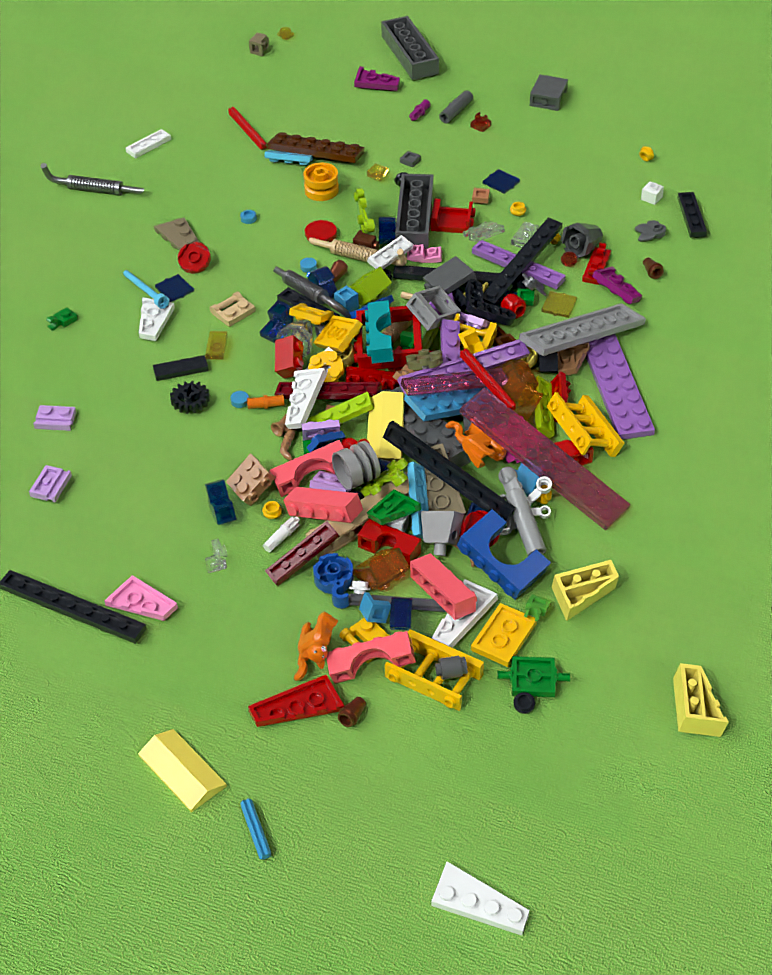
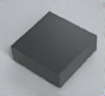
M407 151L400 158V163L412 168L421 161V155L411 151Z

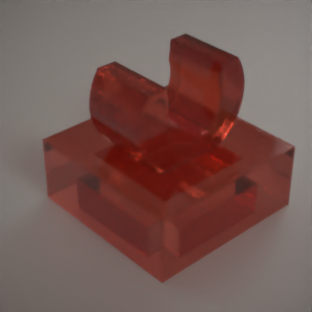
M478 112L475 115V119L471 122L470 128L484 132L491 126L492 120L488 119L487 115L480 116L481 113Z

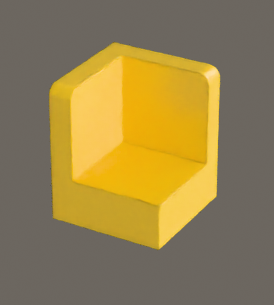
M474 327L458 334L463 348H467L472 354L485 350Z

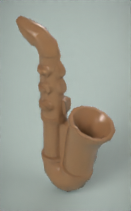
M285 414L280 421L271 424V430L278 437H281L286 432L281 443L280 453L284 458L291 461L293 459L288 449L297 429H288L286 427L287 414Z

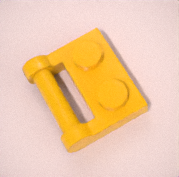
M300 303L290 308L289 315L295 316L297 320H309L312 324L319 325L326 320L329 321L334 312L319 310Z
M365 618L350 628H344L339 634V637L343 641H347L351 646L359 642L354 637L355 635L363 642L371 641L376 637L390 636L376 622H367ZM375 658L367 660L366 663L371 662Z

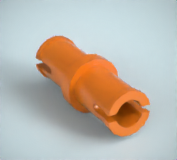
M263 395V397L247 398L248 409H268V407L284 406L283 395Z

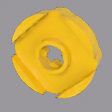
M322 351L310 358L308 370L323 368L326 365L331 366L328 369L324 382H338L341 375L343 376L345 366L341 357L335 351Z

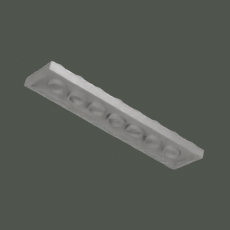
M621 303L520 333L519 340L538 352L539 355L546 356L644 325L646 318Z

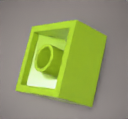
M380 266L362 275L349 287L358 293L359 304L363 305L367 302L376 301L378 299L377 295L385 293L388 290L387 287L392 282Z

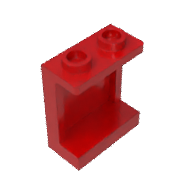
M434 198L431 214V231L469 234L470 227L473 228L476 212V208H473V202H469L468 209L441 207V199Z

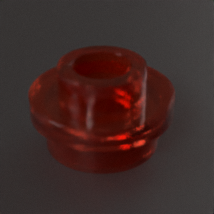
M570 251L563 253L561 263L568 267L577 263L576 254Z

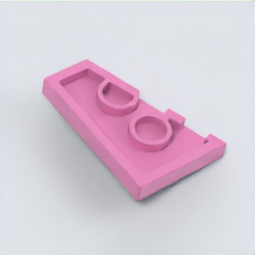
M133 575L104 600L105 606L165 621L178 609L175 601Z

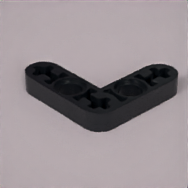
M475 279L468 280L465 287L467 312L473 316L508 326L512 325L516 318L515 313L509 309L483 302L482 284Z

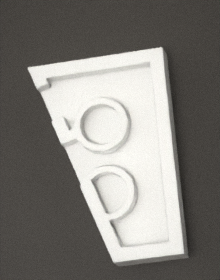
M142 297L139 337L141 339L157 340L175 309L174 303L169 302L166 308L161 309L154 304V299Z

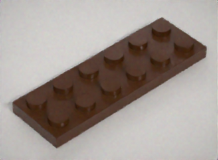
M285 132L277 133L267 143V149L312 155L314 157L351 163L358 161L364 154L365 148L359 144L349 145L341 141L330 142L328 139L305 138L297 134L287 135Z

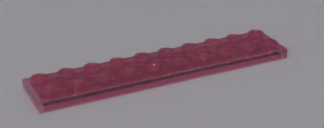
M483 388L460 408L459 412L537 476L550 478L553 489L605 531L629 508L630 504L511 408H508L506 404L486 388Z

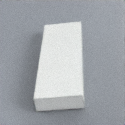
M160 129L126 147V152L136 159L172 140L171 135Z
M401 235L370 256L367 262L375 269L380 266L384 269L399 258L397 254L398 249H403L406 254L413 249V244Z

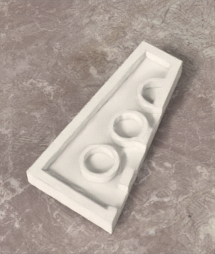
M325 368L294 371L295 381L292 382L293 394L290 395L289 399L291 406L288 407L285 421L288 429L302 428V424L306 423L326 378L327 371Z
M464 579V585L473 591L477 597L476 611L456 620L447 613L445 619L441 620L432 639L453 648L498 600L497 593Z
M446 862L431 901V906L518 935L523 934L530 911L449 862Z

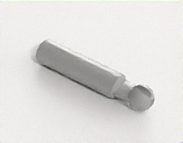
M504 467L499 472V480L505 489L506 500L515 506L512 515L527 555L529 556L536 549L541 554H544L547 549L524 489L521 488L517 479V472L512 467Z

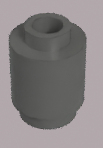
M459 655L439 658L438 663H435L436 675L441 676L442 680L462 677L463 674L468 672L465 657H460Z

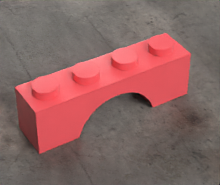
M340 440L270 469V472L276 477L274 482L281 497L288 495L295 487H299L303 477L312 471L327 470L335 474L332 455L334 452L344 449Z
M407 631L395 632L393 635L386 637H376L371 641L363 643L357 642L352 646L335 648L329 651L326 657L329 675L334 684L355 679L359 667L367 660L373 658L387 659L398 667L416 663L412 640Z

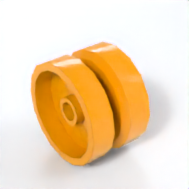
M321 162L311 164L305 168L303 172L305 195L314 201H327L337 196L339 192L338 170L334 165Z

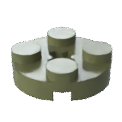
M422 349L418 351V354L407 355L408 369L423 370L422 367L428 366L429 369L440 366L443 363L442 351L429 352V349Z

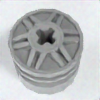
M366 441L353 444L349 449H341L332 455L335 474L341 485L347 490L361 486L363 482H370L380 476L379 460L371 445Z

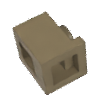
M257 32L249 40V49L251 54L263 56V52L269 46V38L267 35Z

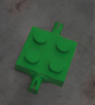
M512 656L510 671L497 670V679H510L512 696L527 692L533 697H555L557 681L570 682V673H557L555 658Z

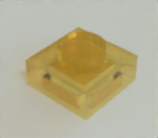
M375 163L367 171V177L381 181L389 173L387 167Z

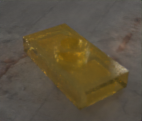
M210 331L205 353L206 359L223 360L228 338L227 331Z

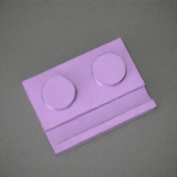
M40 405L36 421L33 423L34 428L71 431L76 408Z
M339 420L302 424L303 440H310L317 434L324 435L331 431H340Z
M46 465L30 489V497L46 501L50 499L56 503L72 477L71 471L68 470L66 472L61 468Z
M319 471L313 477V480H310L309 488L341 492L351 491L341 485L336 474Z

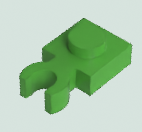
M532 594L526 603L524 617L527 618L528 615H532L535 617V621H539L540 616H545L551 601Z

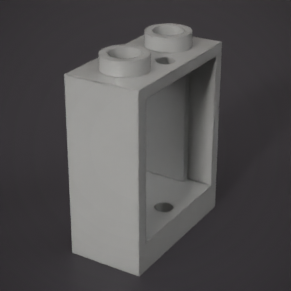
M441 286L414 293L406 304L427 331L441 327L442 319L454 320L456 314L461 312ZM431 301L442 315L439 316L428 302Z

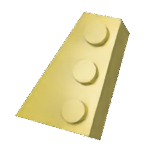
M612 560L554 575L552 590L566 621L616 588L619 575Z
M680 663L673 677L678 732L721 737L729 721L727 717L723 716L719 708L720 703L718 699L715 700L711 692L712 687L702 666Z

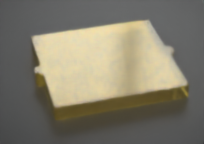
M550 291L541 312L569 318L577 297Z

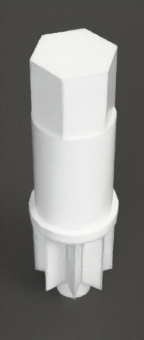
M293 516L290 517L263 544L264 549L270 553L300 525L298 523L300 519L297 516L295 518Z

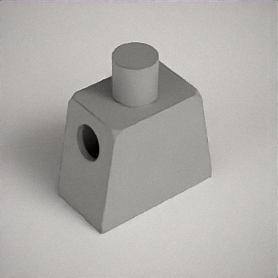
M421 511L424 543L434 545V556H446V545H457L464 517L463 513L456 511Z

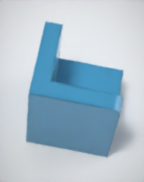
M347 285L334 293V300L349 312L359 309L358 293Z
M364 592L359 610L366 621L386 623L391 609L390 602L373 600L369 592Z

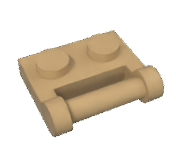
M238 291L219 304L209 307L210 312L228 327L256 312L255 306L243 298ZM234 302H237L236 304L230 306L229 308H227V309L221 311L222 309H224V308H226L227 306L233 304Z

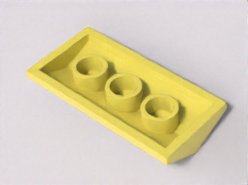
M382 391L371 397L374 409L370 410L368 415L367 440L375 451L379 464L402 459L403 452L382 437L391 421H395L404 428V392Z
M174 729L154 735L138 753L139 757L191 813L227 787V784Z

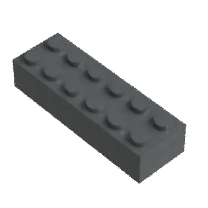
M408 16L381 21L382 38L412 80L439 74L438 56Z
M402 173L395 239L402 235L413 245L423 244L425 249L429 248L434 174Z
M399 386V387H397V388L391 390L390 392H403V391H402L401 387ZM405 402L404 428L430 447L443 443L448 460L460 468L471 462L469 456L463 450L462 444L455 437L456 431L451 428L447 429L446 422L442 418L423 421Z

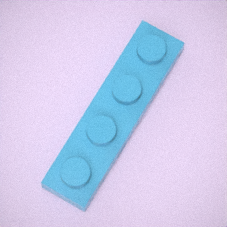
M410 462L407 465L409 496L419 502L422 508L420 511L411 514L412 532L414 536L423 540L421 511H429L425 468L416 462Z

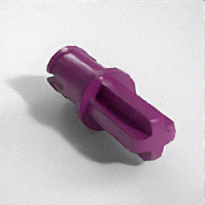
M424 99L419 105L415 106L409 115L411 121L423 116L425 111L430 108L431 104L427 99Z

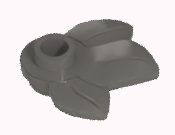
M650 220L647 224L637 225L634 230L641 233L638 241H648L665 236L666 226L658 221Z
M522 274L524 277L522 283L531 291L536 288L541 294L547 296L543 291L544 286L531 275Z

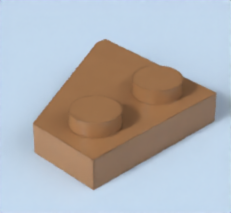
M589 342L559 351L558 373L561 371L566 373V375L576 374L590 349Z

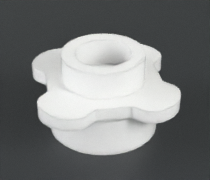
M352 581V587H349V589H354L353 593L364 594L366 590H370L368 582Z

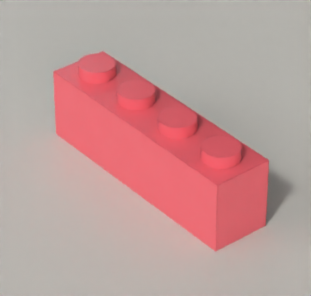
M295 487L283 500L289 516L351 523L363 510L358 493Z
M431 553L410 561V577L454 620L476 611L477 597L475 593L466 587L451 570H448Z

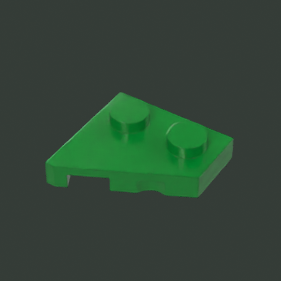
M393 489L367 512L369 519L384 525L420 511L422 508L419 502Z

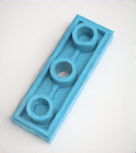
M274 150L265 152V158H269L271 162L284 160V163H293V161H297L300 165H308L313 160L312 155Z

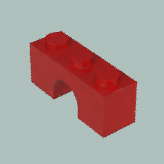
M371 519L367 520L357 534L359 548L376 554L381 547H393V561L410 568V561L417 559L421 553L420 538L387 525H380Z

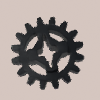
M185 381L184 385L177 384L178 388H173V392L170 393L171 405L174 406L175 410L179 409L180 413L186 411V414H189L190 411L196 413L197 409L202 411V406L207 407V402H210L209 389H206V385L201 386L200 382L194 384V381L190 383Z

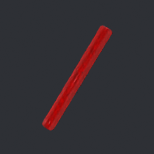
M235 107L228 108L229 115L261 150L266 149L267 143L239 111Z
M467 348L461 350L460 357L508 412L515 410L516 403Z

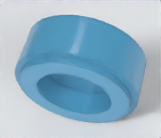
M244 210L240 214L241 222L244 224H252L257 220L256 212L253 210Z
M304 258L300 261V269L303 272L311 273L317 269V262L313 258Z
M244 391L234 392L230 397L232 406L236 408L247 406L248 394Z

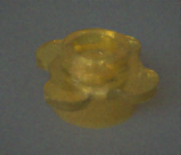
M282 27L277 35L287 40L293 37L294 33L291 32L289 27Z

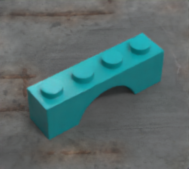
M389 300L369 302L368 310H365L366 321H369L365 322L366 332H369V334H366L367 345L370 344V346H366L367 356H371L372 364L394 361L391 336L381 333L384 328L391 326Z

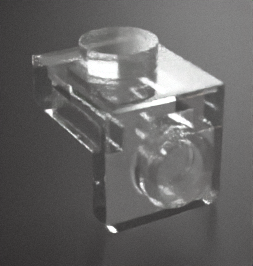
M219 538L211 540L213 556L205 558L208 573L227 568L225 557L228 554L225 545L221 546Z

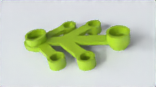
M358 188L354 192V201L358 202L360 215H357L358 224L362 233L375 232L374 220L368 219L365 211L367 202L364 190Z
M404 458L398 462L393 460L387 465L388 469L382 472L379 478L367 482L360 492L364 497L369 494L374 496L381 491L384 482L391 481L395 487L401 485L407 480L408 476L404 471L400 470L404 469L408 462Z

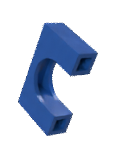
M492 509L460 537L457 547L478 568L482 569L493 582H496L507 595L516 600L546 572L551 562L537 549L519 564L507 565L498 561L492 555L489 543L503 531L507 522Z

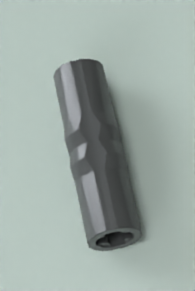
M468 90L463 91L439 114L440 120L445 124L449 123L473 100V94Z

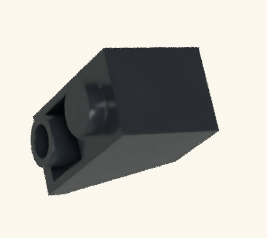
M558 352L546 356L538 354V372H557Z

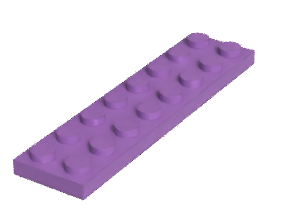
M612 334L589 341L590 349L586 359L614 430L622 440L654 435V426L616 335Z

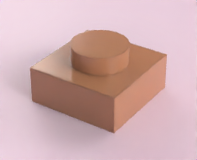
M474 188L472 202L488 204L490 189Z

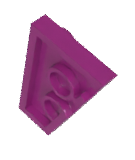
M359 66L354 87L398 91L400 77L386 73L380 75L375 70L367 71L364 70V67Z
M613 266L594 271L592 277L599 284L609 288L611 293L623 298L622 300L625 303L633 304L639 302L642 298V295L631 284L623 281L624 277L615 273L616 269Z

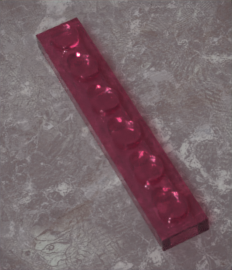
M502 368L486 369L500 386L508 384L509 379ZM473 371L402 378L401 386L407 396L486 387Z

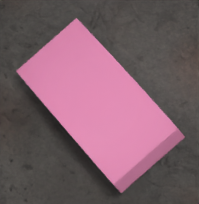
M423 244L413 245V249L407 252V260L421 263L442 262V248L440 246L425 249Z

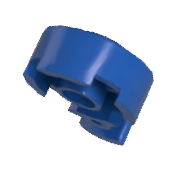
M329 553L321 556L319 561L313 566L316 587L324 593L332 594V603L335 607L340 609L348 607L349 594L345 593V591L352 585L354 580L352 562L348 557L345 559L338 556V553Z

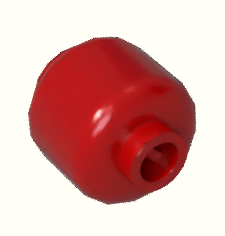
M516 294L505 296L501 302L502 308L509 309L515 313V319L523 316L526 311L525 301Z

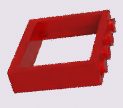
M407 306L390 307L391 323L413 321L414 349L393 351L394 361L372 364L371 356L368 357L367 353L363 354V326H365V322L369 321H366L365 310L356 311V318L353 319L359 320L363 324L359 334L354 337L357 340L354 342V350L357 352L354 354V361L358 363L359 368L376 370L404 367L407 364V355L418 354V351L423 349L421 323Z

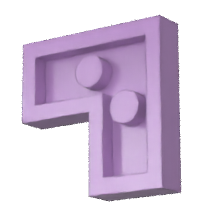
M460 313V320L464 321L463 324L480 330L488 329L489 321L470 314Z

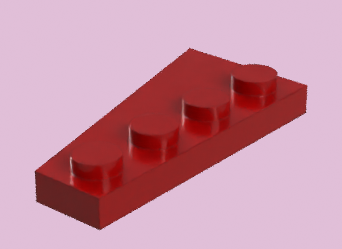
M323 675L249 705L248 711L256 726L260 727L339 712L344 707V704L328 676Z

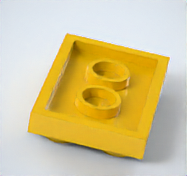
M333 315L313 343L317 347L325 349L330 347L333 351L343 353L349 347L351 340L359 334L363 324L359 320Z
M500 603L472 643L471 651L508 667L512 662V656H516L536 626L537 621L532 616L528 615L526 618L524 617L525 613Z

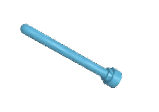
M128 270L123 272L126 278L154 299L156 306L161 309L168 306L169 298L166 295L156 293Z

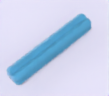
M250 798L242 800L241 808L258 856L261 860L270 858L271 850L253 801Z

